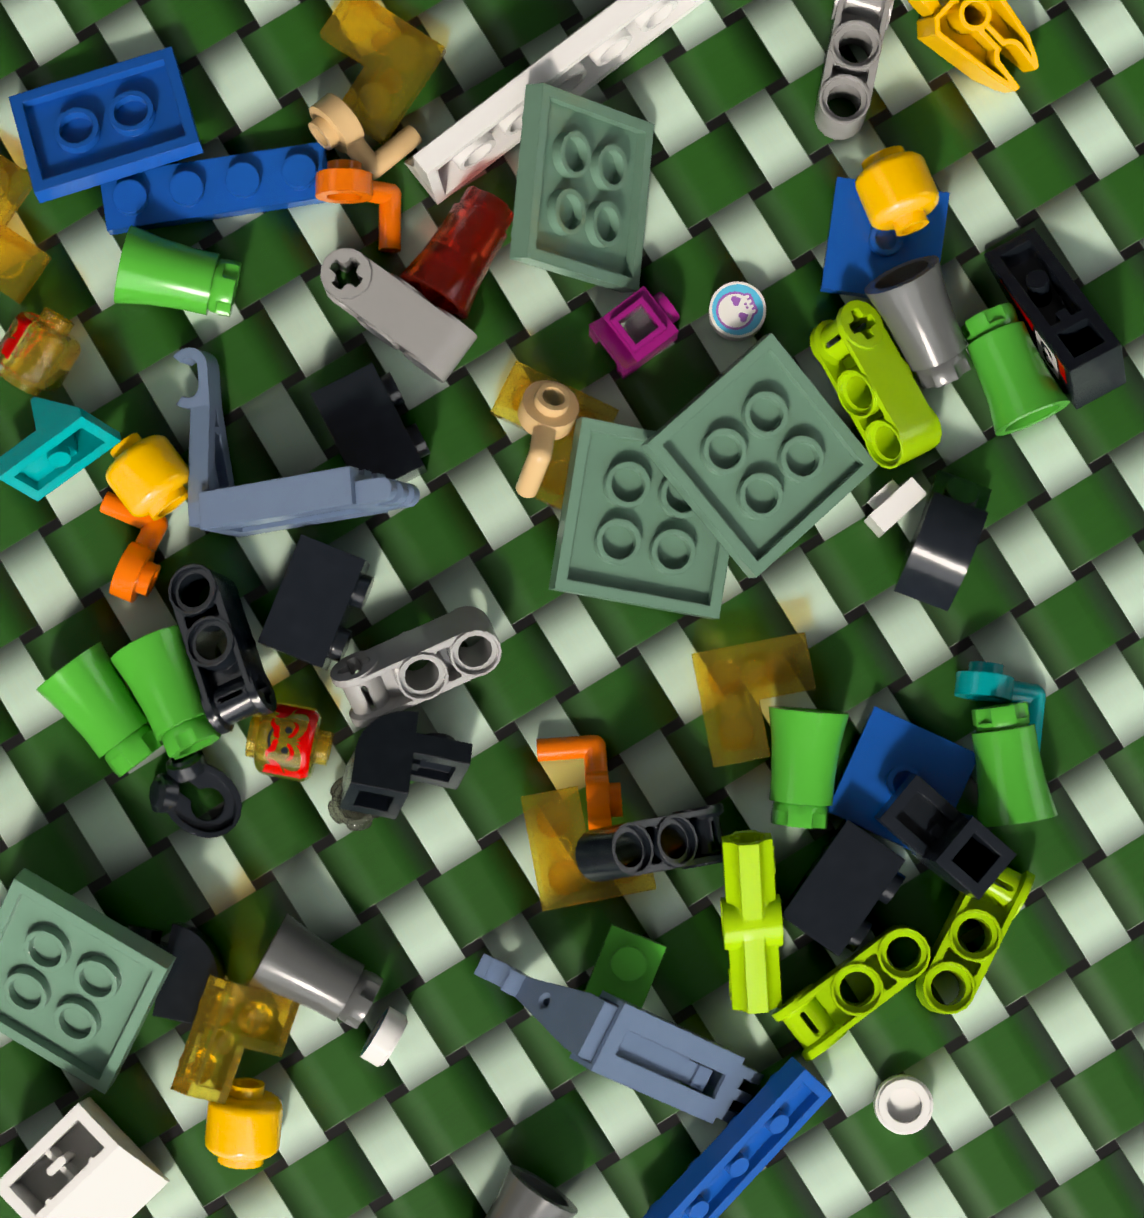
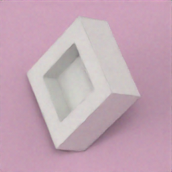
M913 477L901 487L892 479L867 502L874 511L864 522L880 538L919 503L927 493Z

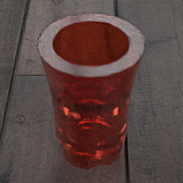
M469 186L460 202L453 204L440 227L422 251L399 275V278L423 294L435 307L447 311L456 318L467 319L477 292L495 256L507 239L506 231L513 222L514 212L510 210L504 201L492 193L483 191L475 186Z

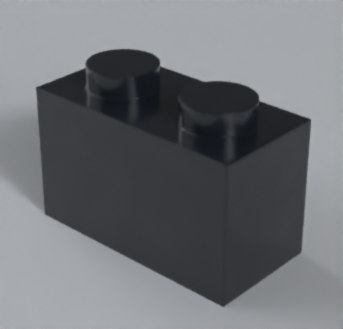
M370 363L311 393L346 466L356 467L358 471L368 470L371 471V474L386 475V478L404 483L427 472L421 458L431 453L416 423L405 428L396 410V407L404 404L405 401L390 372L379 377L373 363Z
M301 534L258 643L327 671L331 660L339 662L347 651L353 631L345 628L353 606L362 609L370 594L374 577L367 575L369 563L365 559Z
M842 820L783 905L782 918L837 956H840L845 947L854 952L873 925L865 918L876 902L880 900L886 905L905 880L906 876L900 873L899 869L906 860L851 821Z

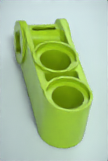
M860 300L849 301L839 309L836 319L824 320L812 329L810 347L813 355L821 363L837 392L841 405L851 416L865 441L870 456L877 464L887 469L896 468L930 451L940 443L942 430L938 416L928 405L913 378L909 365L899 354L884 327L881 316L874 307ZM866 323V328L861 332L855 334L852 332L861 324ZM833 338H841L830 348L827 347V343Z
M1006 867L994 881L1006 887V889L993 883L979 900L959 891V895L930 951L931 958L928 967L917 977L915 984L916 996L925 1008L939 1014H956L965 1010L970 1005L1012 920L1016 917L1028 897L1035 880V874L1027 870L1021 874ZM968 919L977 921L982 926L985 934L983 945L973 953L961 947L957 936L960 925ZM942 971H948L953 974L959 984L957 997L954 1001L945 1005L940 1004L934 998L931 991L934 977Z
M893 925L882 931L814 984L806 986L790 997L771 1016L776 1022L783 1021L804 1048L801 1054L806 1062H809L834 1045L851 1027L919 977L928 967L931 958L930 947L926 939L914 928L907 925ZM906 936L914 939L918 946V955L912 965L905 968L892 966L887 960L886 951L888 945L898 937ZM852 972L864 973L872 981L870 995L859 1003L846 1001L840 995L841 981ZM802 1012L806 1013L818 1029L817 1033L813 1032L800 1015Z

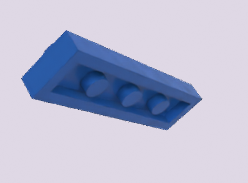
M318 142L163 165L102 184L100 186L107 231L110 235L127 233L130 225L143 230L326 203L315 197V174L320 170L327 169V151Z
M791 1057L779 1071L769 1078L766 1085L744 1109L729 1121L727 1127L705 1151L690 1163L687 1170L667 1192L650 1206L642 1218H718L827 1101L832 1093L794 1057Z

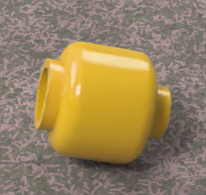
M898 145L882 149L870 155L862 162L863 170L857 176L855 186L867 218L873 228L881 231L895 230L897 236H906L921 230L929 223L927 215L938 205L939 192L926 161L921 154L914 151H905L903 146Z
M136 432L124 438L111 449L110 454L115 460L106 471V481L132 516L145 517L150 515L153 521H156L171 513L188 498L189 467L165 436L151 435L142 439Z
M245 1077L232 1079L229 1087L219 1089L209 1097L205 1145L212 1154L218 1156V1163L234 1169H255L264 1164V1159L270 1158L279 1150L283 1116L281 1099L274 1093L265 1090V1083L263 1081Z

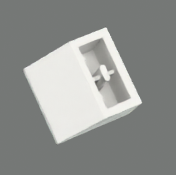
M88 1097L77 1103L0 1179V1195L21 1218H132L170 1180L93 1099Z

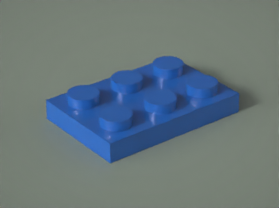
M172 46L9 96L33 191L39 203L204 153Z

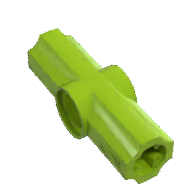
M756 830L735 831L730 835L721 836L725 897L720 898L723 945L724 950H728L729 996L732 1010H740L748 1014L768 1013L774 1008L782 1007L779 946H783V920L779 893L776 894L775 891L776 867L773 838L771 833H763Z

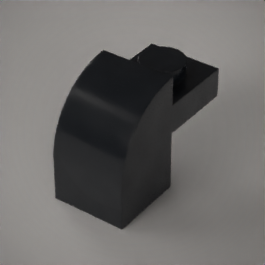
M938 469L931 484L919 525L905 553L894 588L895 592L945 611L949 610L981 537L988 516L986 509L992 489Z
M398 711L383 715L366 727L353 750L344 771L339 808L396 820L409 794L410 781L457 790L471 764L473 744L456 741L452 736L444 733H416L419 712Z
M911 773L874 816L879 823L912 851L911 854L931 871L963 894L977 900L984 895L1017 855L974 816L960 813L917 774Z
M184 922L172 924L168 943L161 941L163 933L161 930L128 924L129 930L176 957L155 1000L152 1016L208 1028L216 1025L225 987V967L221 954L213 941L198 928Z

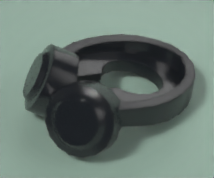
M201 750L180 759L169 758L166 762V773L157 774L150 786L149 799L152 810L156 813H168L170 818L180 828L195 836L214 838L227 834L237 825L241 817V797L235 784L224 772L207 764ZM189 781L200 790L203 788L218 790L224 799L221 813L210 820H202L196 817L191 809V800L179 792V783Z

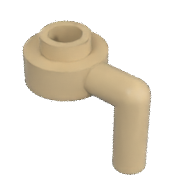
M327 93L309 108L312 121L308 126L317 142L326 150L330 151L335 148L342 153H347L351 160L361 162L362 170L371 172L373 180L381 177L422 143V138L416 129L411 125H407L374 152L364 139V131L359 120L339 97L332 93Z
M541 380L529 385L518 407L519 422L532 435L529 452L516 483L517 493L524 498H533L537 495L552 457L554 441L570 433L579 412V403L575 394L568 387L556 381Z

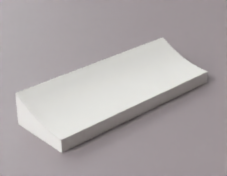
M615 0L404 161L405 165L436 204H440L520 143L525 88L527 84L546 83L581 96L705 0Z

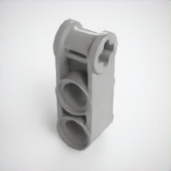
M894 0L834 1L831 16L833 24L814 110V120L818 129L829 138L834 140L848 139L853 137L863 125L871 102L884 34L889 25ZM847 44H855L866 52L868 58L859 63H852L841 56L839 48ZM834 98H845L854 104L857 112L849 117H840L829 109L827 103Z
M341 248L332 251L324 259L320 278L329 299L353 316L378 339L390 347L400 350L406 358L437 381L445 383L475 342L477 335L453 315L431 304L423 294L403 279L388 273L355 249ZM353 267L357 268L356 273L360 284L357 287L346 284L342 289H338L339 283L335 273L339 269L348 273Z
M463 606L412 630L402 632L400 635L365 651H358L346 656L334 665L330 671V677L336 687L343 689L351 705L349 717L352 723L357 727L364 728L383 715L403 711L423 701L433 699L437 695L474 678L488 674L500 662L502 650L494 628L484 611L477 607ZM482 636L479 642L473 646L460 647L461 643L468 637ZM429 660L427 665L419 670H407L409 665L415 661ZM362 686H366L368 692H365Z

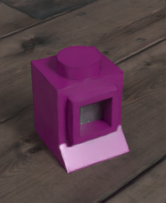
M643 286L606 315L589 324V336L595 344L600 341L616 362V371L624 380L677 340L679 331L674 323L680 319V316L661 291L652 297Z

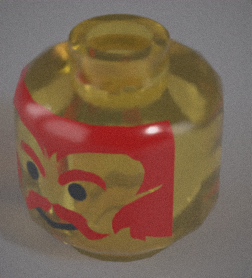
M44 307L40 315L30 311L20 312L14 318L0 342V365L2 366L0 376L15 387L33 396H39L41 391L53 392L58 390L82 350L78 340L70 334L74 323L47 307Z
M277 701L275 712L269 715H263L259 712L252 716L245 755L246 757L254 758L255 768L262 775L305 782L314 773L316 764L328 765L333 732L323 730L324 721L318 709Z

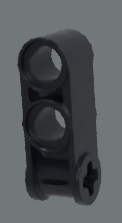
M189 564L183 566L175 572L170 580L168 587L169 600L172 604L186 647V653L189 656L200 689V700L203 710L212 727L219 734L223 735L231 732L235 723L259 712L263 715H269L275 712L277 700L273 687L265 674L256 647V641L253 638L235 583L203 565ZM209 584V596L206 599V601L199 606V594L202 591V589ZM227 635L226 649L221 656L216 658V645L221 638Z
M723 803L672 812V815L589 830L578 839L575 848V860L578 868L584 877L592 882H604L680 867L684 870L723 863L721 840L723 834L719 815L724 812Z

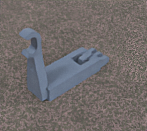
M191 347L183 348L173 356L183 364L193 366L196 363L198 371V391L192 397L182 396L176 404L179 407L190 410L189 526L234 537H245L388 513L391 510L413 507L418 503L420 491L417 486L386 478V475L371 474V471L368 470L358 471V468L352 466L235 486L222 411L219 364L211 353Z
M485 953L474 972L478 977L501 987V991L516 997L565 1049L572 1052L569 1057L592 1072L713 1124L715 1118L729 1123L734 1116L739 1114L738 1111L730 1108L733 1100L747 1105L753 1099L754 1095L740 1088L743 1080L751 1084L760 1085L764 1074L744 1065V1057L723 1045L604 990L600 997L588 992L534 979L511 965ZM680 1081V1082H682V1083H684V1084H686V1085H689L691 1088H689V1087H687V1086H685V1085H683V1084H680V1083H678V1082Z

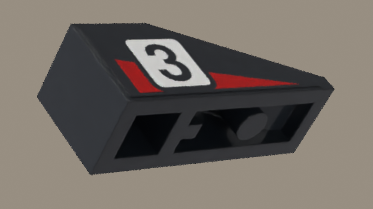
M1034 227L984 254L985 261L1005 297L1014 306L1019 321L1025 323L1034 345L1048 370L1076 410L1127 383L1121 343Z

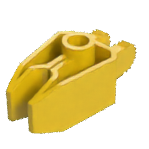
M908 0L909 4L921 15L917 21V39L970 79L999 92L1017 91L1020 86L1001 63L1000 53L1023 73L1035 71L1039 67L1030 35L1006 0Z

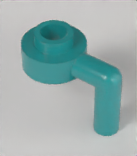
M970 661L968 671L956 672L954 696L996 703L1028 701L1030 711L1029 724H1035L1040 752L1046 699L1043 687L1038 684L1016 681L1014 677L1003 674L1004 665L993 662Z

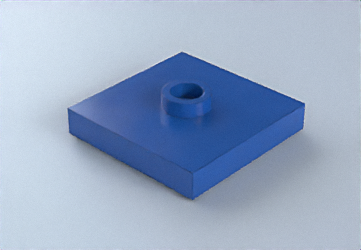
M837 177L834 187L820 292L868 298L864 292L865 287L882 273L902 263L924 256H938L939 261H941L949 192L938 191V205L927 215L929 223L924 228L906 236H897L895 230L881 231L871 226L856 191V179Z
M874 706L835 788L833 806H828V813L843 820H849L860 828L910 850L879 823L874 816L911 773L921 777L956 808L975 766L974 752Z

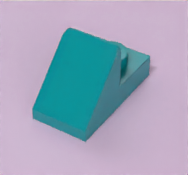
M32 397L31 406L36 431L0 456V480L32 499L39 501L121 442L120 432L79 407Z

